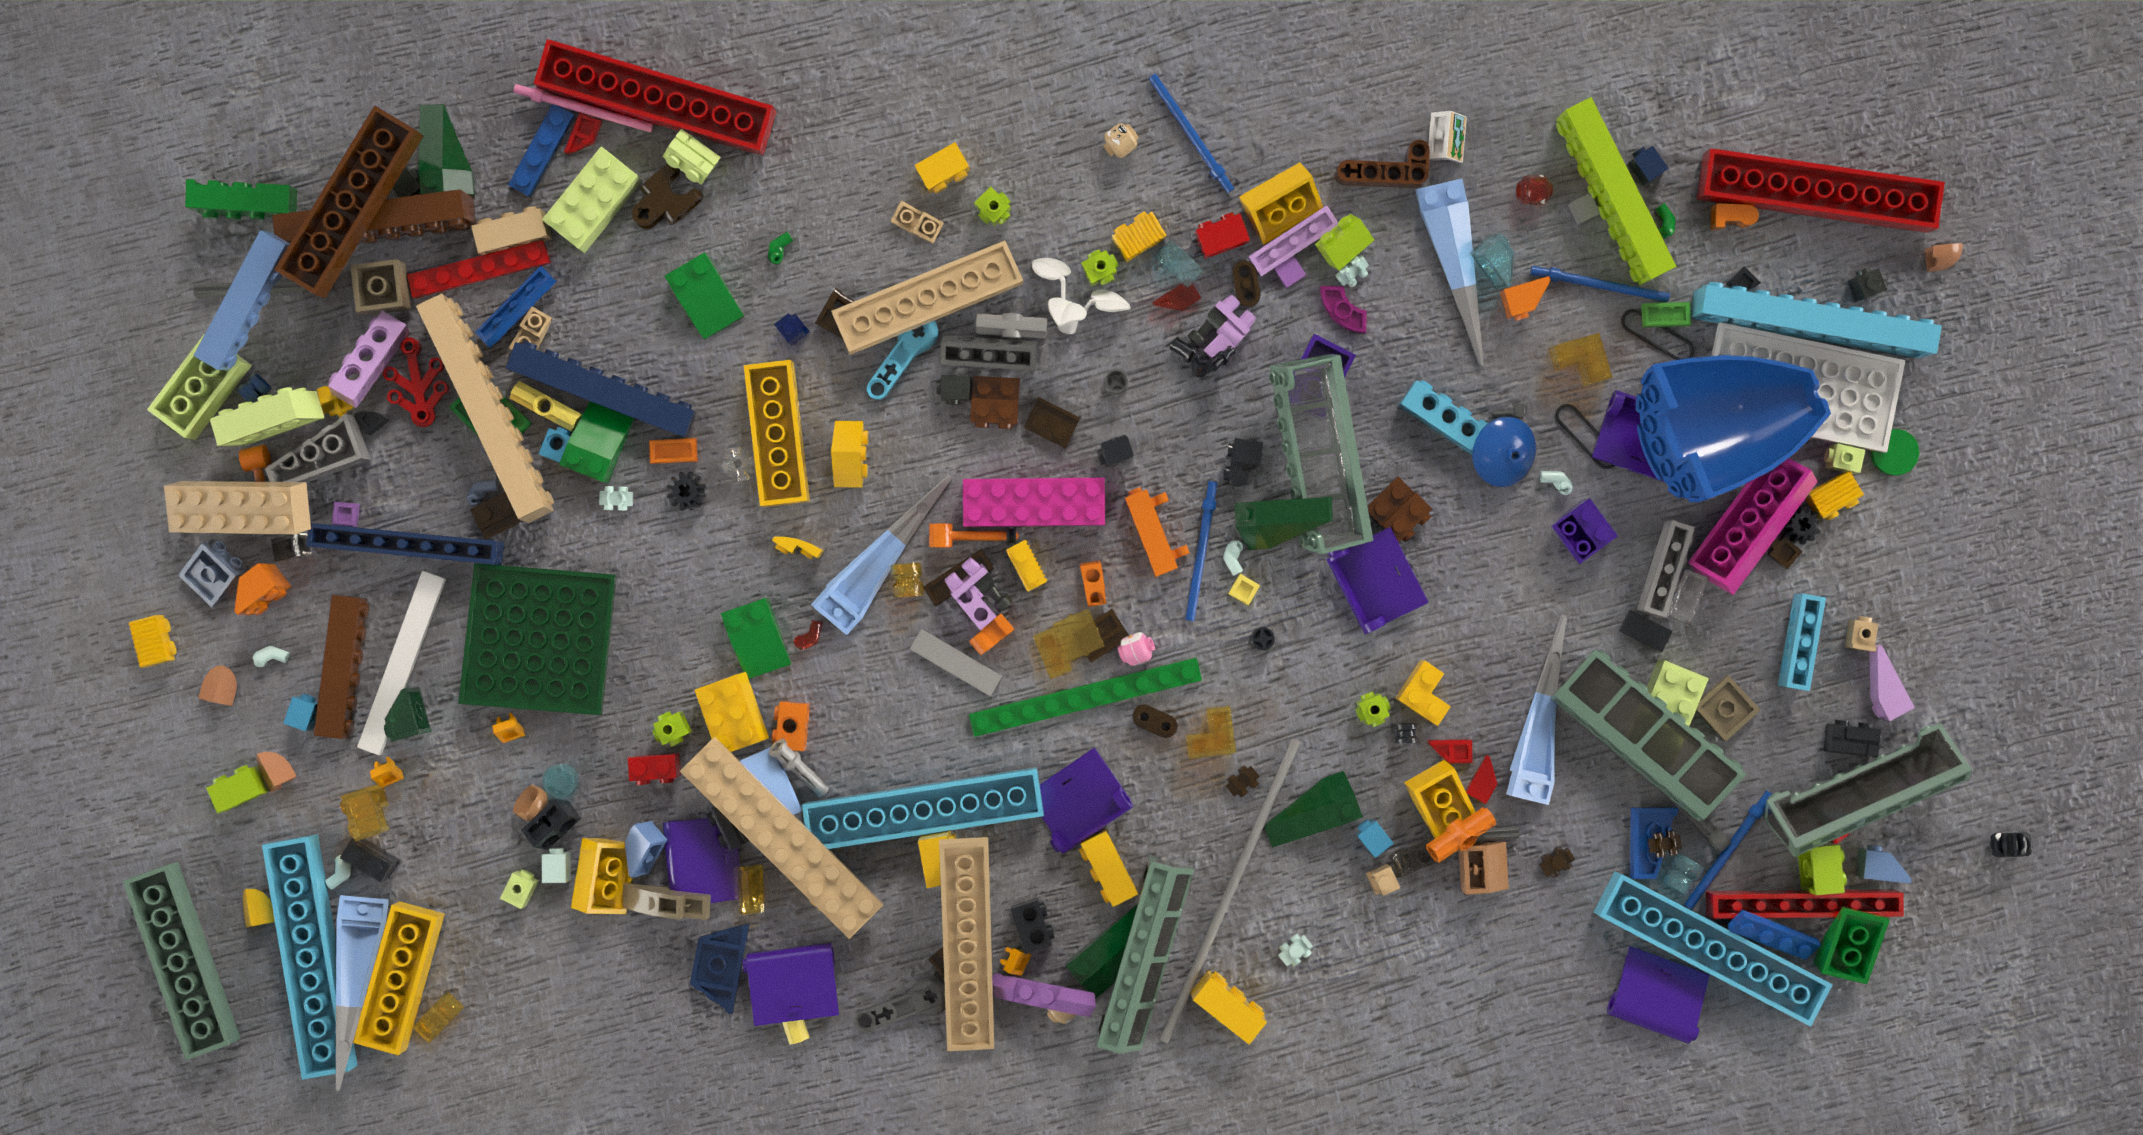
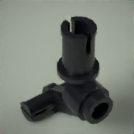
M1179 337L1172 341L1169 348L1192 365V373L1198 378H1202L1209 372L1216 371L1220 366L1226 365L1230 357L1236 353L1234 347L1231 349L1232 346H1228L1224 351H1219L1209 359L1205 355H1200L1197 346L1193 347Z

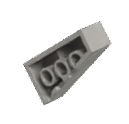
M344 414L338 421L322 429L319 434L306 440L294 451L288 452L266 467L265 470L270 482L309 483L371 459L356 418L353 415Z

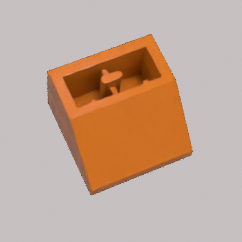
M258 563L239 577L234 611L237 615L250 616L256 614L258 616L269 608L267 605L273 600L278 601L286 596V590L292 586L275 564Z

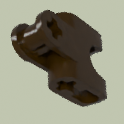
M667 163L640 187V190L646 197L633 207L632 218L643 229L655 227L664 218L670 225H674L702 202L704 195L697 189H691L683 195L674 194L671 191V185L679 176L680 169L673 168ZM643 212L648 214L649 218L647 220L642 217L641 214Z

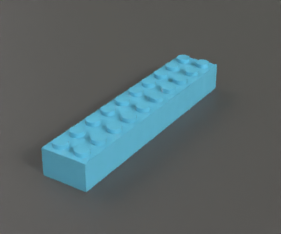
M1709 282V285H1703L1695 290L1693 294L1690 312L1691 319L1717 324L1722 322L1780 335L1918 359L1937 354L1942 325H1936L1930 319L1913 321L1907 315L1890 317L1884 311L1868 313L1863 312L1864 308L1851 306L1849 309L1840 308L1838 303L1827 302L1825 305L1817 304L1815 299L1803 298L1802 301L1793 300L1794 296L1779 294V297L1770 296V292L1764 290H1756L1755 293L1747 292L1745 287L1732 286V289L1723 287V284L1718 282Z
M1037 767L811 801L802 804L805 826L828 849L1044 816Z
M314 834L263 844L262 849L301 1077L303 1080L336 1074V935L328 888L325 882L326 877L319 836ZM352 1043L345 1072L358 1066L354 1043Z
M1614 871L1593 911L1598 916L1810 1027L1833 985Z

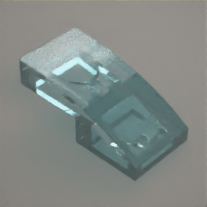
M1171 240L1154 256L1186 288L1204 272L1188 254Z

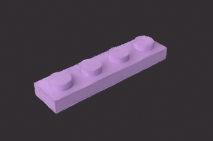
M1325 206L1248 256V259L1255 266L1258 275L1261 277L1321 238L1326 232L1331 231L1338 225V222L1329 207Z

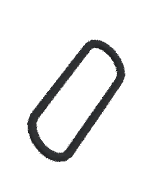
M1635 309L1625 311L1621 318V324L1625 330L1675 360L1682 359L1628 328L1625 324L1627 314L1636 313L1642 316V312ZM1660 327L1687 343L1691 348V353L1687 358L1693 357L1695 352L1694 346L1689 340L1667 327Z
M1568 403L1562 404L1556 410V420L1592 458V453L1560 420L1559 412L1564 407H1570L1597 436L1599 432L1575 406ZM1592 458L1602 469H1612L1615 467V465L1605 466L1597 459Z

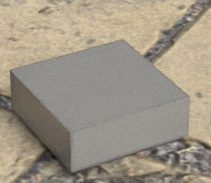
M1590 193L1567 204L1577 225L1600 214Z

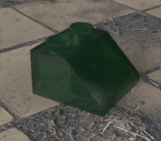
M420 687L402 689L384 719L386 723L384 724V732L391 742L432 732Z

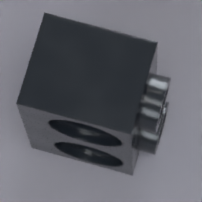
M555 798L521 831L534 848L548 850L581 820V817L569 801Z
M1037 897L1012 905L1010 910L1024 953L1027 954L1052 946L1051 939L1055 938L1051 924H1046L1044 916L1048 914L1044 902L1039 903ZM1033 908L1037 915L1034 919H1027L1023 915L1024 910ZM1033 931H1041L1044 934L1043 940L1039 942L1033 941L1030 936Z

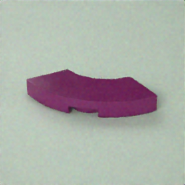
M1320 286L1321 301L1330 318L1340 327L1350 332L1366 334L1367 310L1357 308L1350 303L1345 295L1344 286Z

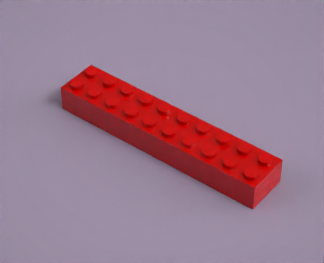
M550 39L546 40L533 83L537 88L544 89L545 92L676 131L683 129L690 135L764 156L777 113L774 106Z
M1710 148L1702 156L1696 200L1722 204H1748L1763 210L1929 233L1939 228L1945 182Z

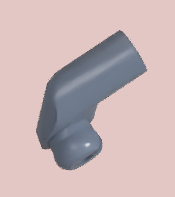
M498 480L475 482L467 494L468 503L476 506L482 501L487 492L498 491Z

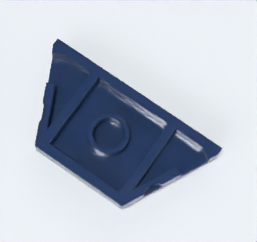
M750 923L730 927L698 938L690 985L698 991H702L711 1001L718 1003L728 1014H733Z

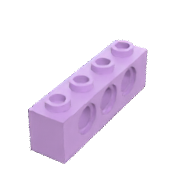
M381 311L378 317H373L366 334L358 338L355 344L356 348L343 359L341 369L330 377L328 387L332 395L357 408L395 355L401 342L409 335L407 325ZM378 337H386L383 342H375ZM366 355L373 356L369 361H362V358ZM359 374L356 380H348L350 375Z

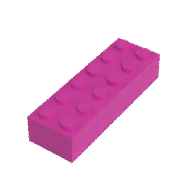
M1788 458L1773 470L1746 483L1689 560L1688 564L1697 575L1734 595L1818 482L1812 470Z
M1105 478L963 479V526H1105Z

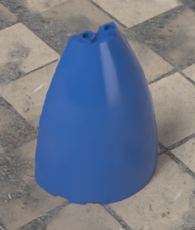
M1721 355L1685 358L1654 364L1643 375L1640 382L1643 385L1642 391L1636 397V411L1640 413L1641 423L1637 425L1641 447L1650 468L1659 481H1665L1670 493L1677 498H1686L1689 502H1701L1734 490L1773 470L1796 453L1831 414L1828 402L1818 394L1817 390L1820 384L1812 369L1748 356Z

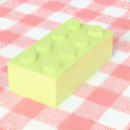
M601 146L542 220L585 253L643 180Z
M204 335L147 409L181 436L193 440L198 438L210 422V418H213L252 366L238 354L236 355V363L229 370H217L193 355Z
M291 387L283 388L277 391V395L258 397V402H245L239 404L238 409L219 411V416L210 418L217 446H247L324 419L317 391H306V388L292 391Z
M1657 660L1647 685V692L1654 698L1659 697L1667 704L1666 708L1672 713L1680 714L1686 720L1685 724L1690 726L1709 678L1668 661ZM1641 701L1626 738L1633 744H1637L1661 717ZM1665 722L1641 750L1652 759L1674 766L1685 736L1668 722Z

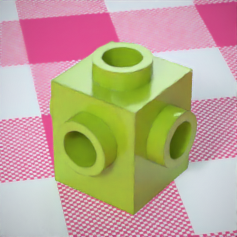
M991 186L974 202L975 207L980 211L978 216L987 225L989 223L994 227L998 223L1002 225L1011 216L1009 214L1011 211L1009 203L1011 201L1003 192L998 194ZM994 206L998 207L996 210L991 209Z
M1100 249L1087 255L1088 259L1081 262V267L1091 287L1100 282L1102 285L1113 281V276L1117 274L1116 267L1119 266L1113 254L1109 255L1107 250L1101 252ZM1102 265L1105 268L1100 270L1097 266Z
M1368 692L1360 696L1361 700L1355 702L1358 707L1355 709L1359 721H1364L1366 725L1372 724L1373 727L1386 722L1385 718L1390 716L1388 712L1391 709L1386 696L1382 697L1379 693ZM1373 705H1376L1379 709L1376 714H1372L1370 711Z
M669 711L658 716L659 721L653 723L655 729L652 730L657 742L661 741L662 745L669 743L671 747L683 742L682 737L692 732L683 711L673 715Z

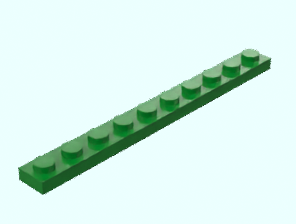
M1192 658L970 713L969 717L974 737L1202 681L1197 658Z

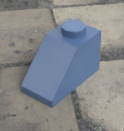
M652 821L634 824L625 840L628 873L631 878L648 875L667 842V838Z
M1868 844L1867 849H1858L1856 876L1864 879L1911 884L1910 876L1890 852L1882 850V846Z

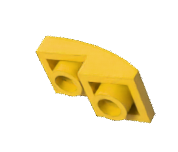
M774 536L772 541L777 543L775 548L786 555L788 552L795 554L800 547L802 548L800 553L812 560L813 557L820 558L824 552L821 548L799 539Z

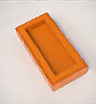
M697 438L649 440L650 464L698 462Z

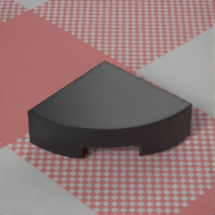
M1744 266L1726 285L1731 288L1732 286H1741L1749 290L1758 286L1761 282Z
M362 412L354 416L369 435L374 434L390 421L387 417L377 412Z

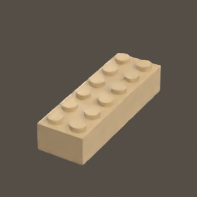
M180 481L164 486L169 532L298 534L311 529L306 482Z

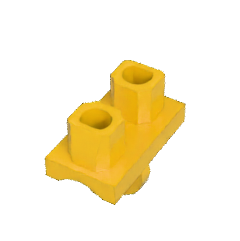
M328 386L317 389L323 414L329 413L331 417L338 414L340 418L347 414V411L353 409L352 405L332 395Z

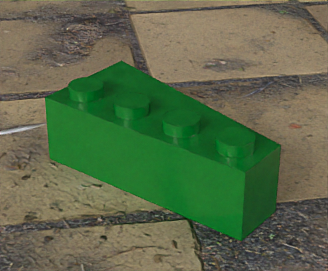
M186 179L185 207L202 214L205 219H218V216H226L227 219L241 220V216H250L252 220H265V217H272L275 214L297 212V189L290 185L256 183V188H252V184L233 182L232 186H229L227 183L216 180H208L207 185L196 182L195 179Z

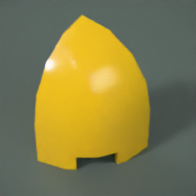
M245 889L243 892V913L246 928L275 922L270 899L259 890Z

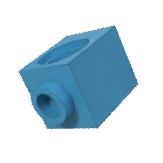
M558 426L556 430L549 428L539 455L560 462L567 442L571 437L569 436L571 431ZM557 438H561L563 441V446L559 450H555L553 447V443Z
M304 693L301 696L292 697L283 724L303 731L313 730L318 702L315 701L316 697Z
M1367 819L1357 827L1359 831L1355 833L1356 836L1375 858L1394 844L1374 819L1371 821Z

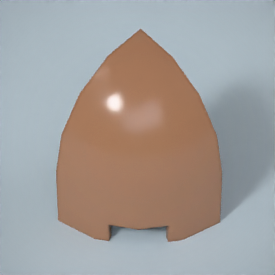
M1963 244L1935 245L1924 249L1927 272L1942 271L1952 267L1960 259L1963 252Z
M223 665L212 668L204 678L198 698L232 706L237 686L233 672Z
M274 752L257 754L256 759L260 773L271 793L282 788L281 784L296 778L291 765L283 756Z

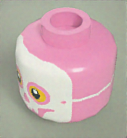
M1141 632L1123 638L1121 645L1118 646L1122 661L1131 666L1149 661L1152 657V651L1155 650L1151 637L1147 638Z

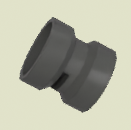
M1118 369L1108 372L1104 383L1106 390L1113 395L1123 393L1128 385L1127 375Z

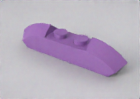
M995 973L992 976L993 997L1087 1017L1091 1016L1096 1007L1095 995L1092 992Z

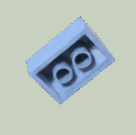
M770 748L740 760L793 815L802 811L787 774L782 767V763L776 757L769 755Z

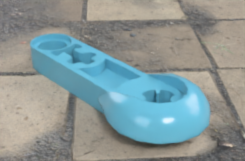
M935 321L920 326L925 329L923 330V333H925L923 337L918 336L915 338L913 336L915 333L912 332L913 329L898 335L897 344L867 385V392L871 398L875 400L884 399L915 356L929 350L936 343L938 327ZM895 364V370L897 371V374H891L887 378L888 381H891V383L887 385V383L884 380L878 377L880 374H882V376L885 377L888 373V371L885 368L887 366L892 367ZM875 383L883 384V394L879 396L873 395L871 392L872 385Z

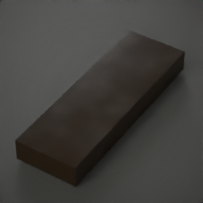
M982 549L923 586L935 607L952 596L945 578L953 572L961 580L969 575L961 565L970 557L979 565L983 564L988 572L994 569Z

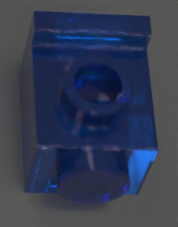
M788 313L774 324L791 346L810 332L796 313L792 316Z

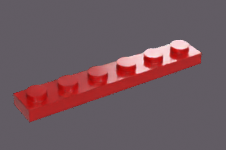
M544 240L408 274L407 278L412 297L416 299L551 263Z

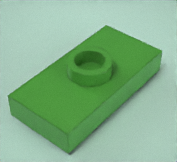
M1690 302L1641 304L1642 328L1691 326Z

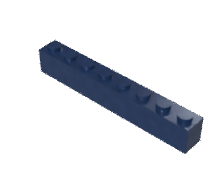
M524 340L522 344L515 342L506 369L687 438L696 415V411L691 410L693 405L679 400L678 404L669 401L670 396L657 392L656 396L647 393V387L637 383L634 384V387L626 385V379L616 375L608 378L603 376V370L592 366L587 370L580 367L582 362L568 357L567 361L558 358L559 353L548 349L543 353L536 350L537 345Z
M310 523L311 529L307 533L306 546L493 565H502L504 542L316 523Z

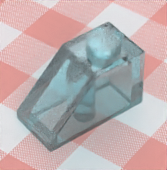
M1501 233L1489 235L1470 254L1496 290L1508 288L1512 285L1514 251L1510 247L1508 239Z

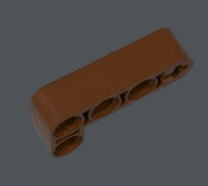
M1419 139L1413 141L1407 148L1405 162L1345 160L1335 170V179L1339 184L1346 186L1419 188L1429 176L1430 148L1427 142ZM1412 148H1420L1423 156L1415 157L1412 153ZM1344 168H1347V171L1351 173L1348 178L1345 177V173H1341ZM1372 169L1375 172V178H1367L1364 175V170ZM1388 170L1397 171L1399 178L1397 180L1390 179L1387 173ZM1419 171L1422 175V180H1414L1411 177V172Z

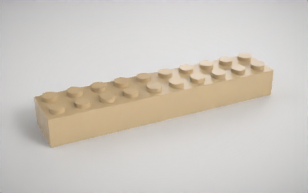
M440 294L417 305L418 312L518 519L530 523L553 512L552 504H554V500L549 491L545 492L541 485L544 483L543 477L539 470L535 471L531 462H534L530 451L528 449L525 450L521 443L524 438L518 428L515 429L512 425L513 415L509 408L504 407L501 399H504L499 387L494 386L491 381L494 376L489 366H485L481 360L484 356L480 347L471 340V337L474 335L467 323L464 324L460 317L463 315L459 304L457 302L454 303L452 298L448 299L443 294Z

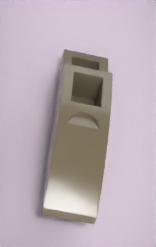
M624 883L622 907L658 917L679 920L682 918L707 920L710 918L711 894L669 890L668 887Z

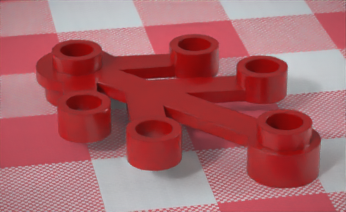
M408 337L401 342L400 349L403 354L407 355L411 381L400 375L398 370L393 367H386L383 370V377L388 381H394L413 394L416 405L405 399L398 390L389 391L387 399L390 403L398 404L410 412L411 419L415 425L428 427L433 424L435 420L434 408L442 396L449 392V385L444 381L435 382L433 385L434 393L427 402L424 394L437 374L442 372L445 366L442 359L432 358L429 361L428 371L421 379L417 355L421 352L422 346L417 339ZM411 342L413 348L407 351L406 345ZM436 361L440 362V367L438 369H434L433 364ZM390 370L394 371L392 378H389L387 375ZM440 384H444L445 386L443 392L438 391V386ZM394 393H397L399 395L397 401L392 400V395ZM422 411L426 413V417L423 420L419 418V414Z

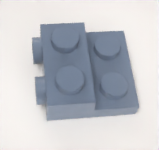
M211 539L199 546L178 576L210 607H215L229 589L234 588L238 584L239 577L247 571L242 567L243 562L241 559L232 557L226 551V545L223 542Z

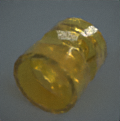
M921 563L891 565L892 578L896 580V583L893 584L894 598L924 596L923 582L919 581V578L922 576Z

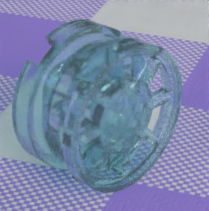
M565 763L551 766L543 775V787L553 797L562 798L568 796L579 785L578 772L573 766Z

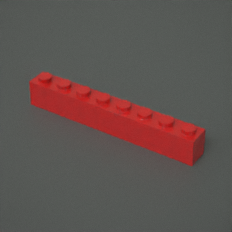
M1894 889L1845 890V893L1814 895L1804 890L1705 891L1706 915L1712 918H1734L1741 910L1763 918L1836 917L1842 907L1883 917H1904V893Z

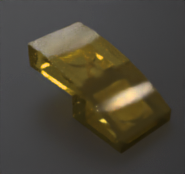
M447 991L412 1028L430 1044L463 1010L464 1006Z

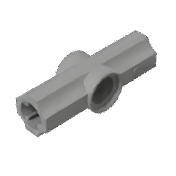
M977 313L976 334L1000 336L1004 339H1046L1048 319L1023 317L1021 314L1003 313L1002 315Z

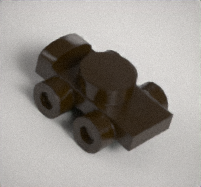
M1243 765L1237 770L1240 773L1239 775L1235 776L1232 774L1226 779L1229 783L1225 786L1234 797L1238 794L1242 798L1248 793L1245 789L1246 787L1250 786L1253 789L1259 784L1257 779L1260 776L1252 766L1247 768Z
M1675 830L1666 831V836H1663L1662 832L1653 833V838L1647 839L1649 853H1655L1656 857H1665V851H1668L1669 855H1678V849L1682 848L1680 834H1676Z
M1561 846L1553 849L1555 855L1552 857L1549 853L1540 857L1543 862L1539 865L1546 877L1551 875L1552 878H1555L1561 874L1559 870L1564 869L1566 871L1573 867L1571 862L1575 861V858L1569 848L1563 850Z

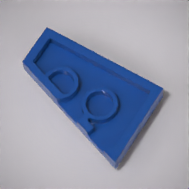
M1631 807L1630 878H1657L1663 857H1656L1655 853H1649L1647 839L1653 838V833L1662 832L1663 836H1666V831L1672 830L1671 824L1679 808Z

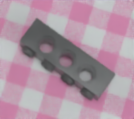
M944 335L941 341L940 364L1035 371L1038 341Z

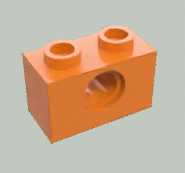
M780 701L779 706H775L774 720H778L777 729H773L772 743L779 739H785L787 746L793 751L806 750L810 703ZM791 719L795 721L796 730L794 732H788L785 729L786 720Z

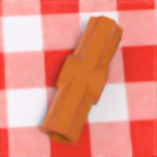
M1482 807L1466 819H1456L1450 823L1445 833L1426 844V848L1435 862H1441L1459 849L1464 851L1473 846L1477 837L1496 825V820L1487 808Z

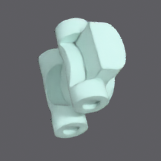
M1362 255L1356 256L1335 276L1341 285L1345 286L1348 284L1349 287H1354L1357 284L1355 277L1357 275L1360 278L1366 277L1368 272L1365 268L1369 265Z
M605 486L604 491H600L599 505H604V510H613V506H618V510L627 511V506H633V492H628V487H619V491H614L613 486Z
M1295 934L1290 938L1292 941L1290 946L1285 942L1279 947L1281 953L1278 955L1286 966L1291 964L1294 967L1300 963L1299 958L1301 956L1306 958L1312 953L1310 948L1313 946L1305 935L1300 937L1298 934Z

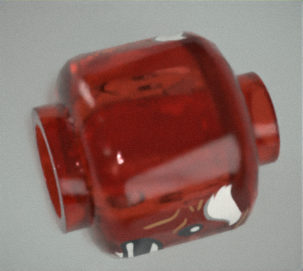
M1525 175L1516 185L1517 199L1526 206L1544 205L1553 194V185L1549 183L1545 175Z

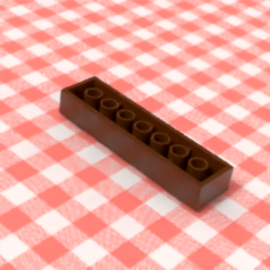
M374 105L274 270L311 293L325 299L424 135Z
M458 189L385 199L360 241L364 244H372L381 238L393 241L399 240L400 236L403 235L421 237L424 236L423 233L425 232L444 234L447 233L446 229L455 228L456 231L469 230L470 226L477 224L473 197ZM310 210L272 215L274 235L291 243Z

